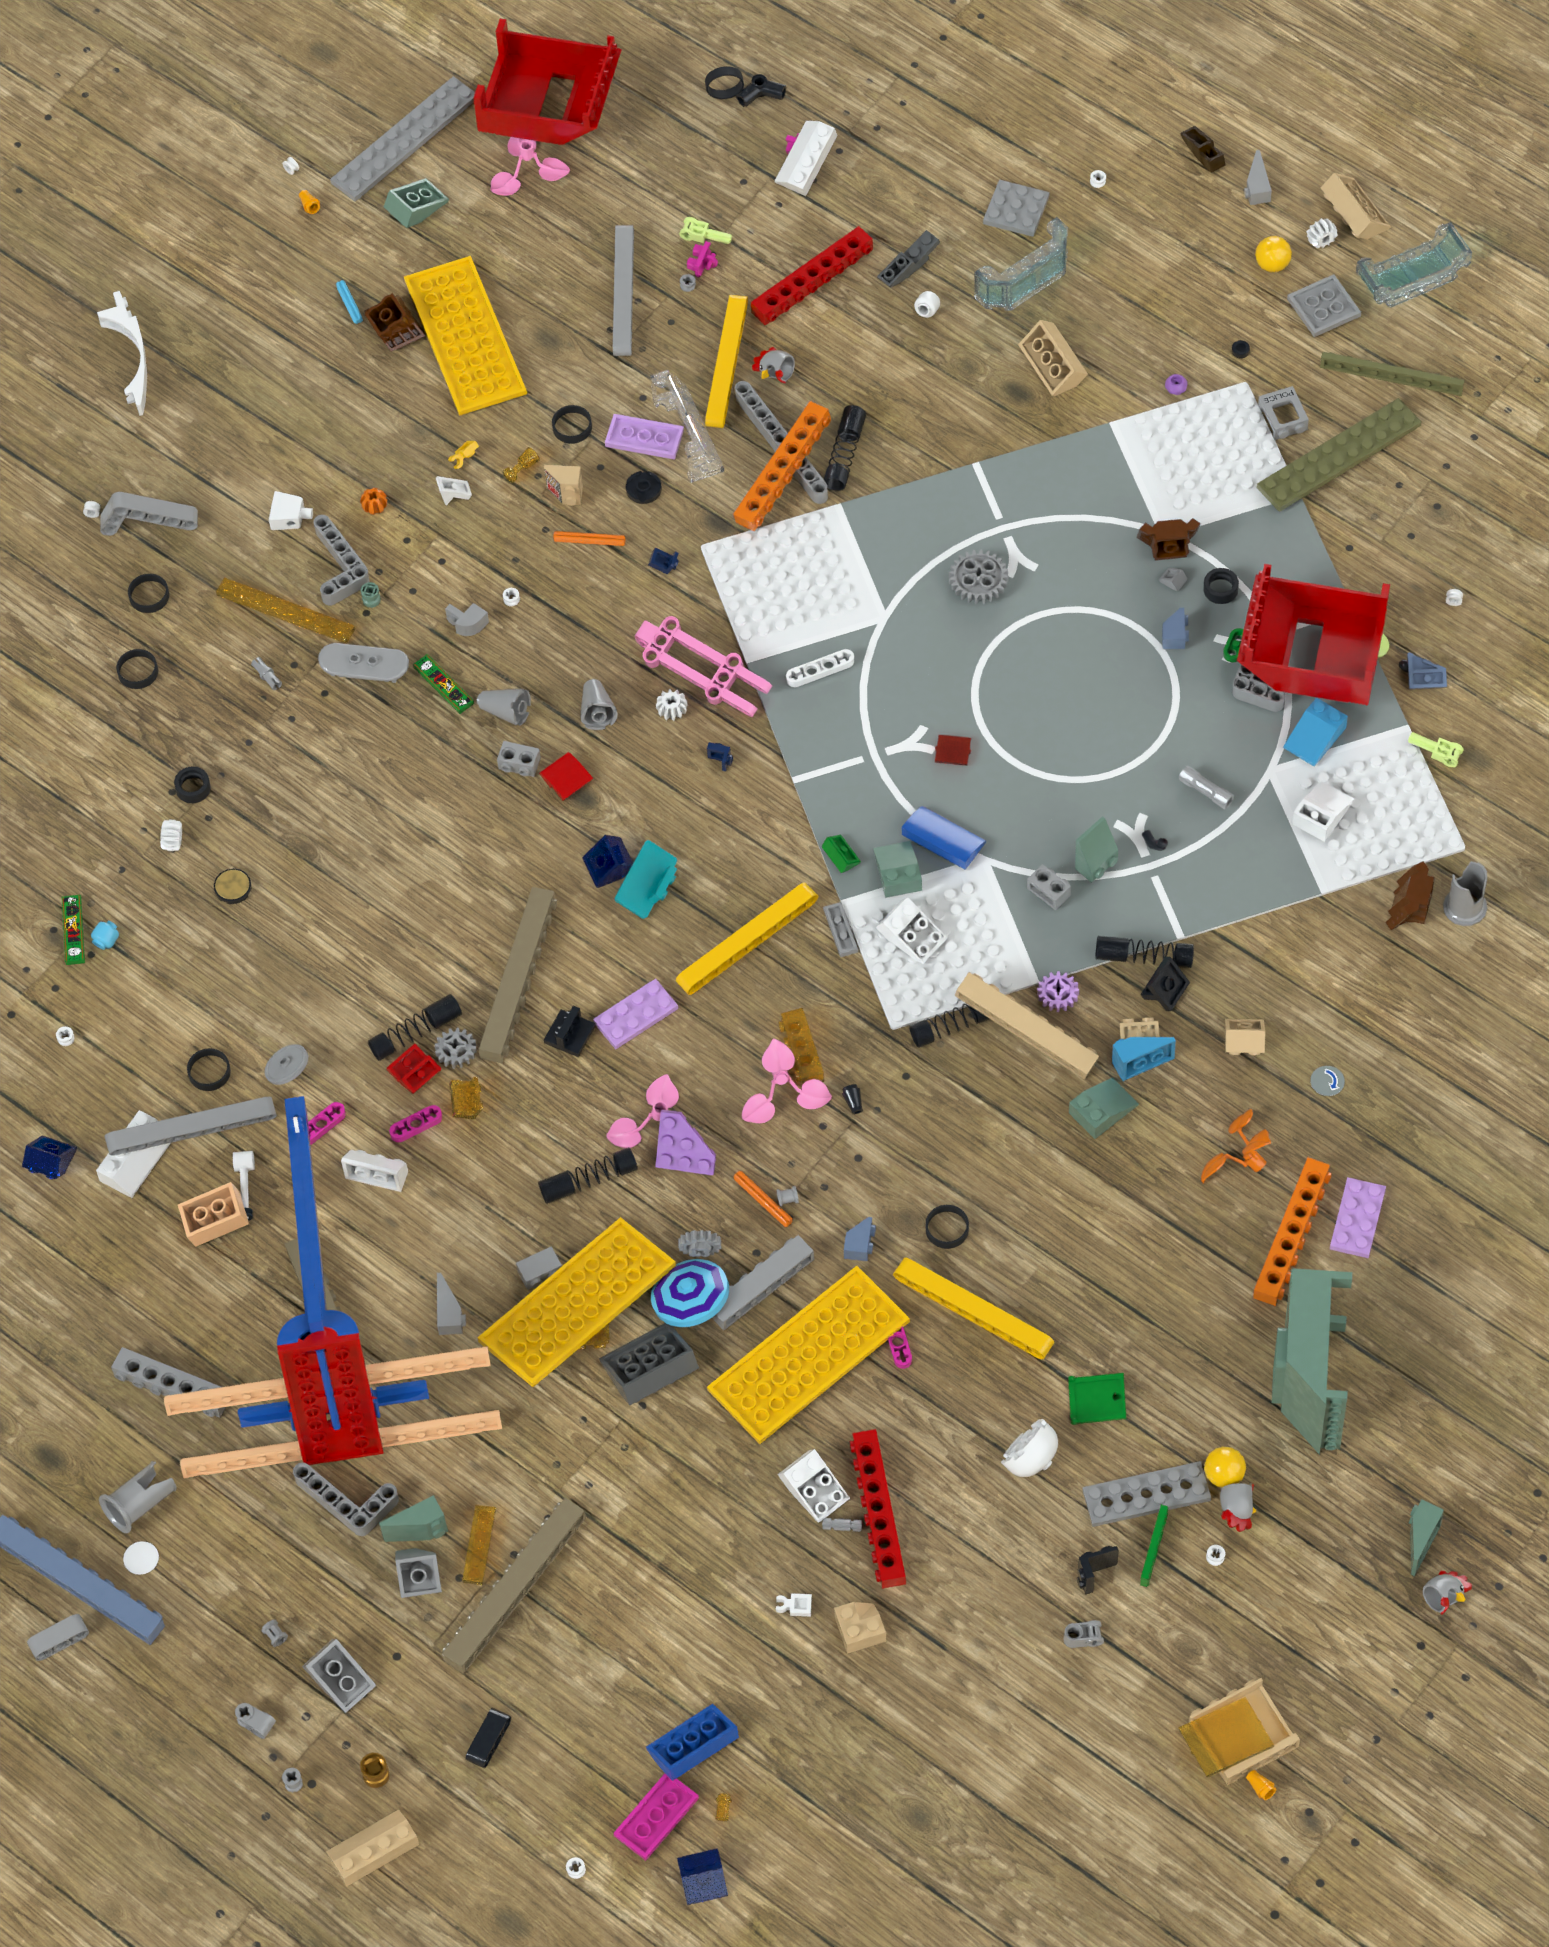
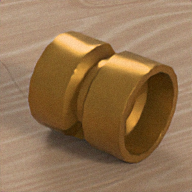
M373 1752L362 1758L360 1770L367 1786L371 1788L384 1786L390 1776L386 1759L381 1754Z

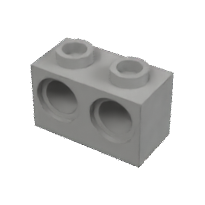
M503 741L497 758L498 769L504 772H514L522 776L534 777L541 759L540 750Z
M1043 864L1027 878V889L1054 910H1057L1071 896L1070 883L1066 879L1058 877L1054 870L1045 867Z

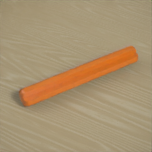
M555 531L553 535L555 542L624 546L626 541L624 535Z
M738 1171L734 1175V1180L784 1227L791 1225L793 1222L792 1218L742 1171Z

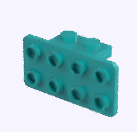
M645 841L614 900L640 918L645 919L653 905L666 897L668 885H672L676 879L674 874L677 870L675 867L677 858L652 841Z

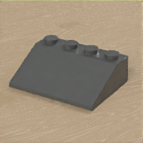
M666 1323L599 1358L602 1366L629 1406L699 1368L693 1350L673 1326Z

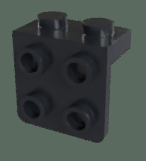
M1106 1546L1100 1551L1094 1553L1086 1552L1079 1557L1077 1583L1080 1589L1083 1588L1085 1595L1093 1593L1095 1577L1093 1572L1118 1564L1119 1550L1117 1546Z

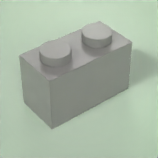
M552 1246L516 1262L517 1271L527 1290L536 1289L562 1267Z

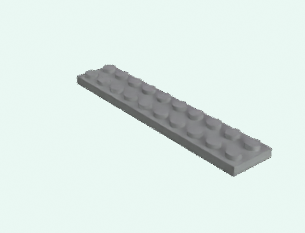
M453 76L330 179L331 184L356 202L474 103L473 97L475 92Z

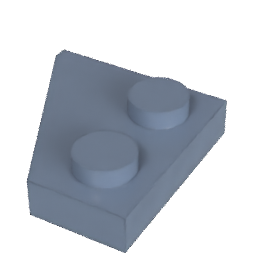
M1407 653L1409 689L1447 688L1445 667L1433 664L1431 661L1417 657L1413 653Z

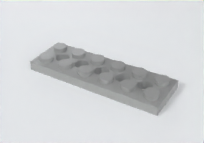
M1201 1461L1082 1488L1092 1527L1158 1513L1161 1504L1168 1506V1510L1211 1501ZM1187 1481L1192 1486L1189 1489H1183L1180 1484ZM1169 1486L1172 1491L1165 1494L1161 1491V1488ZM1144 1490L1151 1491L1152 1496L1150 1498H1144L1141 1495V1492ZM1128 1494L1133 1499L1131 1502H1124L1121 1497ZM1104 1499H1110L1113 1504L1110 1507H1105L1101 1502Z

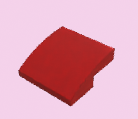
M567 752L539 773L547 785L555 790L562 801L593 780L589 772L570 752Z
M415 1043L392 1062L386 1070L403 1087L414 1094L439 1073L442 1068Z

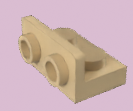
M1154 1017L1142 1018V1022H1134V1019H1123V1023H1119L1120 1039H1127L1129 1037H1159V1023L1154 1021Z

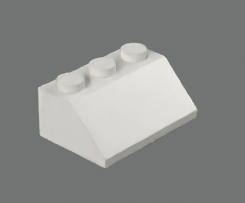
M350 1150L341 1160L345 1179L399 1192L402 1191L408 1174L407 1164L404 1161L388 1159L379 1154H367L362 1150Z

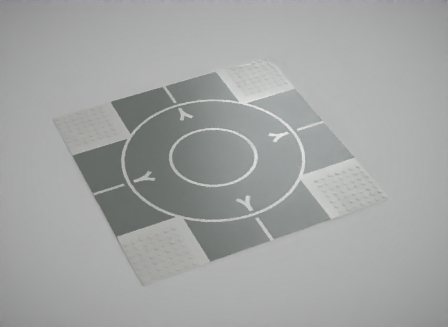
M1247 382L701 546L702 554L748 670L772 685L768 694L757 690L891 1029L895 1030L924 1019L926 1020L927 1018L930 1019L935 1017L936 1014L943 1015L944 1011L952 1012L954 1007L962 1009V1005L965 1002L957 998L955 993L969 972L971 974H978L985 983L995 985L999 992L1006 995L1039 985V982H1043L1044 976L1049 978L1051 972L1054 976L1057 975V971L1060 972L1061 976L1065 972L1067 975L1112 962L1095 959L1098 935L1128 938L1129 940L1132 938L1135 952L1139 940L1142 939L1144 951H1146L1150 940L1153 941L1154 948H1156L1160 941L1163 942V945H1166L1170 942H1176L1411 868L1422 861L1424 863L1431 862L1465 850V844L1419 746L1408 742L1412 731L1378 660L1369 705L1319 698L1347 715L1348 718L1346 729L1315 767L1287 751L1283 746L1306 709L1316 697L1284 692L1283 709L1273 712L1238 700L1232 695L1233 680L1241 664L1238 661L1233 663L1226 661L1223 651L1231 631L1236 628L1244 629L1255 576L1259 574V571H1263L1264 564L1272 565L1271 577L1344 589L1303 499L1298 500L1279 512L1256 488L1257 483L1287 465ZM1194 518L1201 523L1198 532L1190 539L1188 544L1189 554L1186 558L1155 560L1151 547L1137 538L1138 531L1145 522L1152 527L1157 521L1181 519L1188 523ZM981 549L983 554L990 551V556L996 554V559L1002 558V563H1006L1009 576L1007 588H1004L1003 594L999 593L998 599L992 596V602L985 599V604L981 600L975 604L973 599L968 603L967 597L961 600V594L956 596L955 590H952L951 584H949L950 566L954 565V560L959 561V555L965 557V552L971 555L973 550L976 551V554H979ZM1169 567L1182 569L1187 577V581L1179 591H1175L1159 582V579ZM1216 568H1227L1233 571L1239 580L1237 596L1233 601L1226 604H1215L1209 601L1203 591L1205 576ZM1219 579L1213 581L1210 587L1216 592L1223 593L1231 590L1232 584L1226 580ZM1184 608L1185 615H1188V626H1185V630H1189V642H1185V649H1163L1162 624L1178 609ZM1297 623L1289 667L1314 671L1323 626ZM844 649L851 650L854 653V664L850 668L799 687H791L787 684L786 674L792 668ZM826 662L824 664V667L826 668H832L834 666L832 662ZM813 668L807 670V673L811 675L817 672ZM1256 677L1255 680L1265 683L1260 678ZM1186 766H1190L1198 771L1204 778L1234 795L1232 803L1227 809L1221 808L1198 790L1179 780L1181 771ZM1321 781L1354 798V802L1325 842L1292 825L1293 812ZM924 806L986 840L985 845L966 870L902 835V826L917 809ZM1103 816L1118 848V862L1113 867L1105 870L1101 878H1096L1091 883L1075 869L1076 839ZM1150 830L1154 839L1165 838L1168 842L1166 849L1163 851L1150 849L1142 837V833ZM842 835L861 863L844 873H840L822 848V844L827 837ZM910 841L922 877V891L885 898L873 848ZM1042 864L1054 870L1061 879H1066L1071 886V896L1057 910H1054L1027 889V878ZM907 897L947 937L924 964L919 963L892 944L876 928L892 909ZM1132 941L1129 944L1128 956L1133 955ZM1142 942L1139 944L1137 953L1143 952ZM1150 943L1148 950L1152 949V943Z

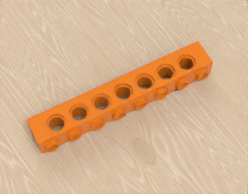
M812 401L807 404L733 513L737 524L752 531L761 526L767 512L772 510L775 500L782 495L786 484L791 482L794 472L801 467L803 459L806 455L810 454L815 441L820 439L822 431L830 424L831 416L827 408Z
M1307 1157L1254 1288V1299L1276 1306L1278 1299H1283L1285 1289H1283L1284 1284L1289 1283L1290 1269L1292 1266H1296L1299 1258L1296 1254L1298 1249H1303L1305 1243L1304 1234L1309 1233L1312 1222H1310L1311 1217L1316 1216L1319 1208L1317 1202L1318 1200L1322 1201L1325 1194L1323 1187L1325 1183L1329 1184L1332 1173L1329 1172V1164ZM1310 1181H1316L1317 1184H1311ZM1309 1197L1311 1200L1306 1201L1303 1198ZM1296 1214H1303L1304 1217H1298ZM1295 1230V1231H1297L1298 1233L1293 1234V1233H1290L1289 1231ZM1283 1247H1290L1291 1250H1284ZM1281 1263L1285 1266L1278 1267L1276 1264ZM1276 1280L1278 1283L1272 1284L1269 1281Z

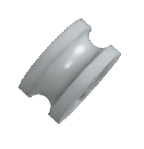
M686 274L680 278V288L683 291L690 292L695 289L696 280L693 275Z

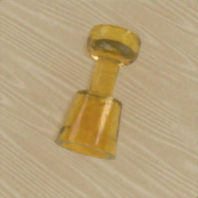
M527 447L517 459L518 464L513 468L507 467L502 471L509 482L514 483L518 478L517 473L523 468L528 469L540 461L539 455L532 448Z

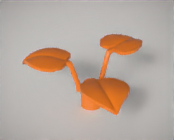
M1251 1108L1237 1117L1228 1129L1230 1134L1238 1131L1247 1146L1242 1151L1245 1160L1242 1161L1229 1154L1219 1153L1205 1165L1201 1175L1203 1184L1209 1176L1223 1166L1226 1159L1236 1161L1244 1167L1249 1166L1254 1172L1260 1171L1266 1165L1267 1161L1256 1149L1271 1144L1268 1131L1266 1129L1260 1131L1252 1137L1250 1142L1242 1132V1127L1248 1124L1252 1118L1253 1110Z

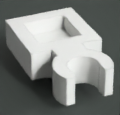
M791 1594V1599L781 1595L777 1596V1602H783L784 1605L781 1607L776 1606V1612L784 1613L790 1610V1616L811 1617L812 1594Z

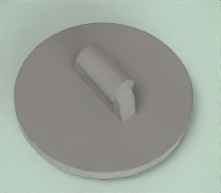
M293 1044L285 1046L273 1054L265 1067V1077L272 1084L281 1085L299 1076L308 1062V1053L301 1045Z

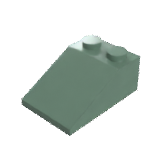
M425 178L389 190L384 208L403 226L408 228L421 223L445 205L449 199Z
M1103 816L1076 839L1075 869L1091 883L1096 878H1101L1105 870L1113 867L1118 862V848Z
M910 841L873 848L885 898L922 891V877Z
M1112 1077L1083 1091L1070 1101L1069 1114L1096 1139L1136 1108L1139 1103Z
M434 1495L379 1522L385 1542L437 1539L448 1531L445 1516Z
M1421 1500L1419 1505L1415 1504L1410 1514L1411 1575L1413 1576L1416 1575L1441 1527L1444 1513L1443 1509L1424 1500Z

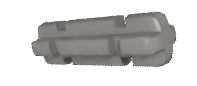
M824 1518L822 1527L824 1530L834 1528V1530L850 1531L852 1529L853 1531L860 1532L862 1530V1520L851 1521V1519L835 1518L832 1520V1518Z

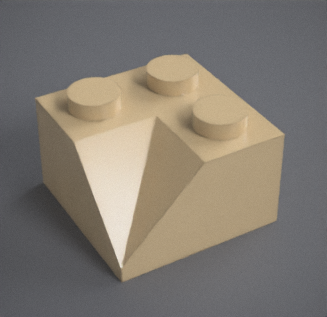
M852 1602L834 1608L835 1620L847 1654L886 1642V1631L874 1604Z

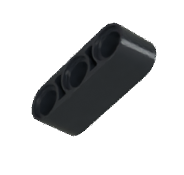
M491 1708L472 1741L465 1760L485 1769L510 1725L511 1716Z

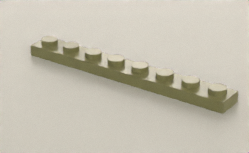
M1322 352L1320 368L1458 396H1462L1464 380L1456 377L1452 378L1421 370H1412L1386 363L1337 355L1331 352Z

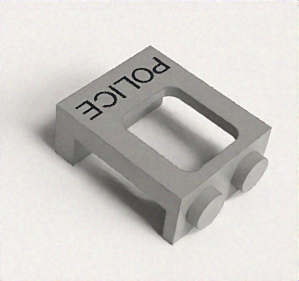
M1293 386L1259 396L1258 406L1261 412L1265 413L1273 430L1274 440L1284 439L1290 435L1300 434L1308 430L1309 419ZM1292 403L1299 419L1280 424L1273 409Z

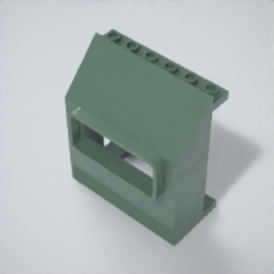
M1293 1268L1290 1275L1285 1328H1277L1273 1364L1272 1403L1281 1404L1283 1415L1320 1455V1448L1335 1450L1340 1449L1348 1391L1327 1390L1329 1331L1345 1332L1347 1316L1330 1315L1331 1287L1351 1288L1353 1272Z

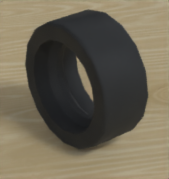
M1227 568L1211 570L1204 578L1203 591L1205 597L1215 604H1226L1233 601L1238 594V577ZM1222 579L1230 582L1232 589L1220 593L1212 590L1210 584L1215 580Z
M191 766L182 769L175 776L174 786L180 800L194 804L201 802L209 795L211 785L205 770ZM190 778H199L203 781V786L195 792H186L182 789L184 781Z

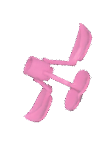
M510 137L507 146L508 151L513 156H519L514 176L507 172L496 174L492 178L490 190L502 196L516 193L521 186L520 181L516 178L522 159L529 161L534 157L537 165L541 167L539 175L547 181L561 179L570 172V169L565 163L556 158H545L541 164L537 153L534 152L537 146L536 141Z
M773 1038L762 1056L763 1067L767 1071L772 1072L773 1075L769 1097L767 1099L761 1093L751 1096L743 1107L742 1119L746 1122L765 1123L774 1116L775 1107L770 1101L773 1097L775 1084L783 1085L787 1081L790 1082L794 1089L800 1093L797 1097L798 1104L806 1109H817L824 1106L831 1100L832 1095L827 1086L822 1081L816 1079L806 1081L802 1085V1090L799 1089L787 1071L793 1067L795 1062L792 1051L784 1043Z
M668 1074L656 1079L646 1092V1100L653 1107L645 1121L637 1128L635 1121L632 1119L620 1118L616 1120L606 1135L611 1143L621 1148L635 1147L641 1142L639 1131L644 1128L651 1118L660 1121L661 1110H668V1108L676 1105L679 1094Z

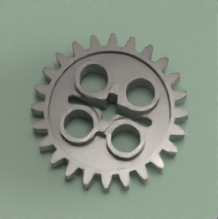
M981 549L979 554H976V551L973 550L971 555L965 552V557L959 555V561L954 560V565L950 566L949 584H951V589L955 590L956 596L961 594V600L967 597L968 603L972 599L975 600V604L979 600L985 604V599L992 602V596L998 599L999 593L1003 594L1004 588H1007L1009 576L1006 563H1002V558L996 559V554L990 556V551L983 554Z

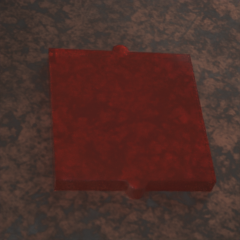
M939 735L937 746H935V763L967 766L969 754H971V738Z

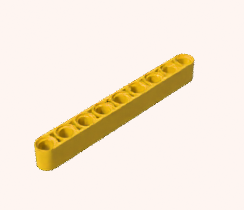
M729 295L706 412L705 426L724 428L748 307L747 296Z
M801 883L683 970L676 978L677 984L688 995L694 994L816 903L819 896L807 883Z
M903 1258L893 1273L895 1279L1038 1359H1044L1055 1343L1047 1334L909 1258Z

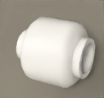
M925 291L915 301V310L922 317H932L939 309L940 299L935 293Z

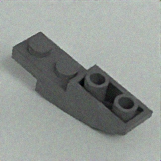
M926 230L905 253L900 252L877 278L890 288L901 283L929 260L928 255L940 244L939 239Z

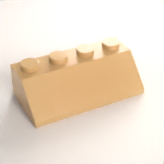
M1333 173L1322 185L1321 189L1324 192V197L1331 201L1334 205L1333 209L1341 214L1343 222L1350 226L1351 232L1355 237L1368 240L1391 228L1354 178Z
M1039 320L1018 344L1052 396H1057L1077 387L1088 375L1053 322Z
M397 1810L327 1850L326 1854L347 1887L418 1846L419 1842L407 1819L400 1810Z

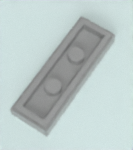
M842 902L823 907L839 956L844 957L858 953V947Z

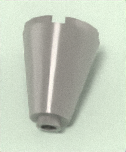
M588 680L583 686L581 722L585 724L586 728L591 730H603L605 726L613 725L618 714L615 705L599 680Z
M524 689L482 691L478 695L477 704L480 709L511 724L522 725L529 715V712H526L527 706L531 705L529 691Z

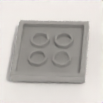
M999 180L984 216L983 224L1034 237L1050 197V192Z
M1334 274L1287 295V300L1313 337L1361 317V311Z

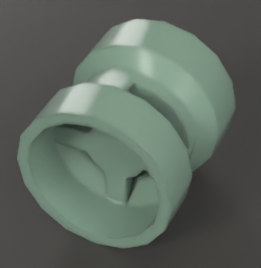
M368 582L361 587L363 604L371 608L379 605L381 598L378 586L373 582Z

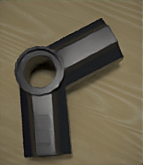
M757 74L752 77L751 83L736 95V99L743 107H747L758 97L768 96L783 100L787 87L786 85L767 80L762 74Z

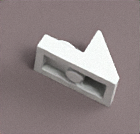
M436 477L445 505H448L453 497L469 500L472 496L467 481Z

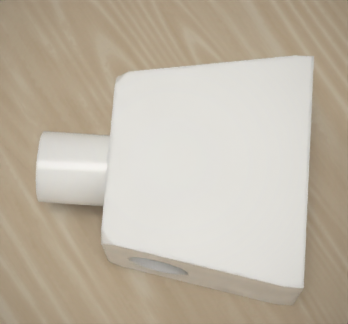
M274 492L269 516L271 530L299 529L302 519L313 518V508H304L303 498L282 492Z

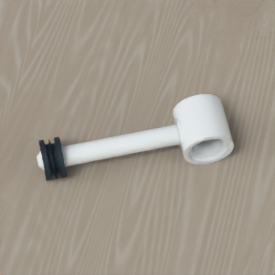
M253 1151L233 1152L234 1172H240L241 1198L249 1221L253 1219V1210L249 1208L248 1172L255 1169Z

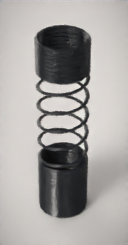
M848 405L843 410L837 432L838 435L835 438L836 443L833 445L829 466L824 476L827 488L831 490L841 491L846 487L850 472L848 466L852 465L850 459L855 456L852 451L857 449L855 443L859 442L866 418L865 410L859 406ZM838 436L842 439V441L837 442ZM847 442L853 444L855 449H845L838 443ZM836 450L849 451L853 454V456H841L836 452ZM842 457L848 459L851 464H840L834 458Z
M1098 935L1096 960L1126 963L1129 944L1132 941L1133 963L1136 961L1140 942H1142L1143 964H1145L1150 943H1152L1153 965L1156 962L1160 943L1162 944L1163 959L1165 956L1167 957L1171 944L1173 960L1178 967L1191 968L1193 964V944L1176 943L1174 950L1173 943L1170 942L1164 954L1162 941L1158 943L1155 953L1153 941H1149L1145 952L1144 943L1141 939L1137 944L1135 952L1132 938L1129 940L1128 938L1111 936L1103 937Z
M452 994L444 996V998L422 1009V1017L414 1013V1023L406 1018V1029L403 1025L397 1023V1033L393 1029L388 1028V1037L385 1033L381 1032L368 1040V1045L376 1059L381 1061L387 1056L392 1055V1053L394 1054V1051L397 1052L390 1038L389 1030L398 1037L403 1047H405L398 1031V1025L405 1030L411 1041L414 1042L409 1033L406 1020L416 1028L420 1037H423L416 1024L415 1015L423 1021L430 1033L431 1030L427 1025L423 1011L434 1029L442 1027L445 1023L447 1024L462 1015V1010Z
M963 1003L962 1012L957 1007H954L953 1016L950 1012L944 1011V1020L940 1015L936 1014L934 1022L927 1018L910 1025L909 1029L915 1045L920 1048L935 1041L933 1031L927 1020L933 1024L941 1039L942 1037L936 1023L937 1016L944 1023L948 1035H951L946 1023V1012L953 1019L958 1032L960 1029L955 1019V1009L960 1012L966 1027L969 1028L964 1015V1005L971 1011L976 1024L985 1022L990 1018Z
M628 1147L613 1153L614 1165L610 1158L605 1155V1169L600 1161L595 1159V1172L590 1164L586 1163V1176L577 1166L575 1168L576 1179L569 1170H566L557 1175L555 1174V1176L553 1175L538 1181L545 1203L550 1204L575 1194L576 1190L572 1178L581 1192L577 1168L582 1173L589 1188H591L588 1178L587 1165L593 1172L598 1184H600L596 1161L601 1166L608 1181H610L607 1171L606 1158L611 1163L617 1177H619V1173L623 1176L638 1170L632 1150Z

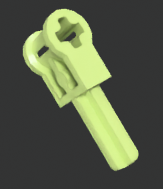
M693 217L685 218L684 227L679 233L680 237L684 240H693L704 243L706 238L729 244L732 239L731 234L709 229V223L699 221Z
M1412 732L1408 739L1409 743L1433 752L1431 758L1442 762L1448 767H1456L1458 765V758L1464 751L1460 744L1449 742L1440 737L1438 742H1435Z

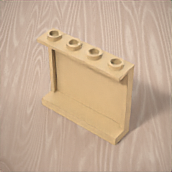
M1262 1678L1256 1681L1255 1679L1250 1680L1243 1688L1230 1691L1226 1697L1221 1700L1218 1698L1211 1701L1209 1706L1204 1709L1198 1708L1189 1716V1725L1227 1786L1246 1776L1250 1771L1257 1770L1293 1751L1300 1744L1298 1735L1291 1732L1262 1686Z

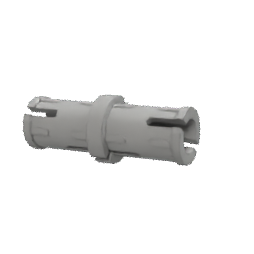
M261 657L256 658L258 663L254 659L251 665L258 671L260 678L265 680L272 690H277L275 685L280 688L282 682L274 675L273 669L268 667Z

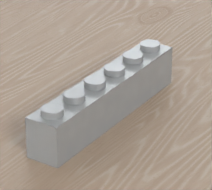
M799 1235L794 1239L790 1238L780 1250L773 1251L767 1260L759 1262L753 1271L749 1274H744L734 1286H729V1295L726 1303L712 1319L723 1330L727 1329L814 1260V1251Z

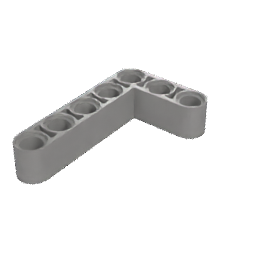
M124 492L114 493L100 516V532L107 536L114 535L125 518L184 530H194L198 526V510L193 506Z
M318 515L314 519L316 535L344 571L323 583L320 587L323 603L332 606L361 590V587L365 583L370 582L367 567L330 518L326 515Z
M1241 664L1233 680L1232 695L1234 698L1273 712L1282 710L1285 693L1275 691L1266 683L1255 680L1257 676Z
M298 1463L293 1468L297 1485L358 1536L367 1535L399 1502L396 1487L391 1483H386L359 1508L308 1464ZM301 1473H307L305 1477H299ZM316 1485L322 1486L320 1489H313ZM388 1493L393 1494V1496L390 1498L385 1497V1495ZM331 1497H336V1500L332 1502L327 1501ZM375 1507L380 1508V1509H379L378 1511H376V1512H371V1509H372V1508H375ZM346 1509H350V1510H351V1511H350L349 1513H347V1514H343V1513H342V1512H343L344 1510H346ZM361 1521L366 1522L363 1526H357V1523Z

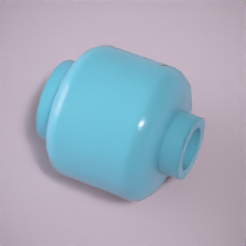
M107 921V923L99 922L91 933L92 943L102 950L111 948L119 937V932L116 930L117 926L111 921Z

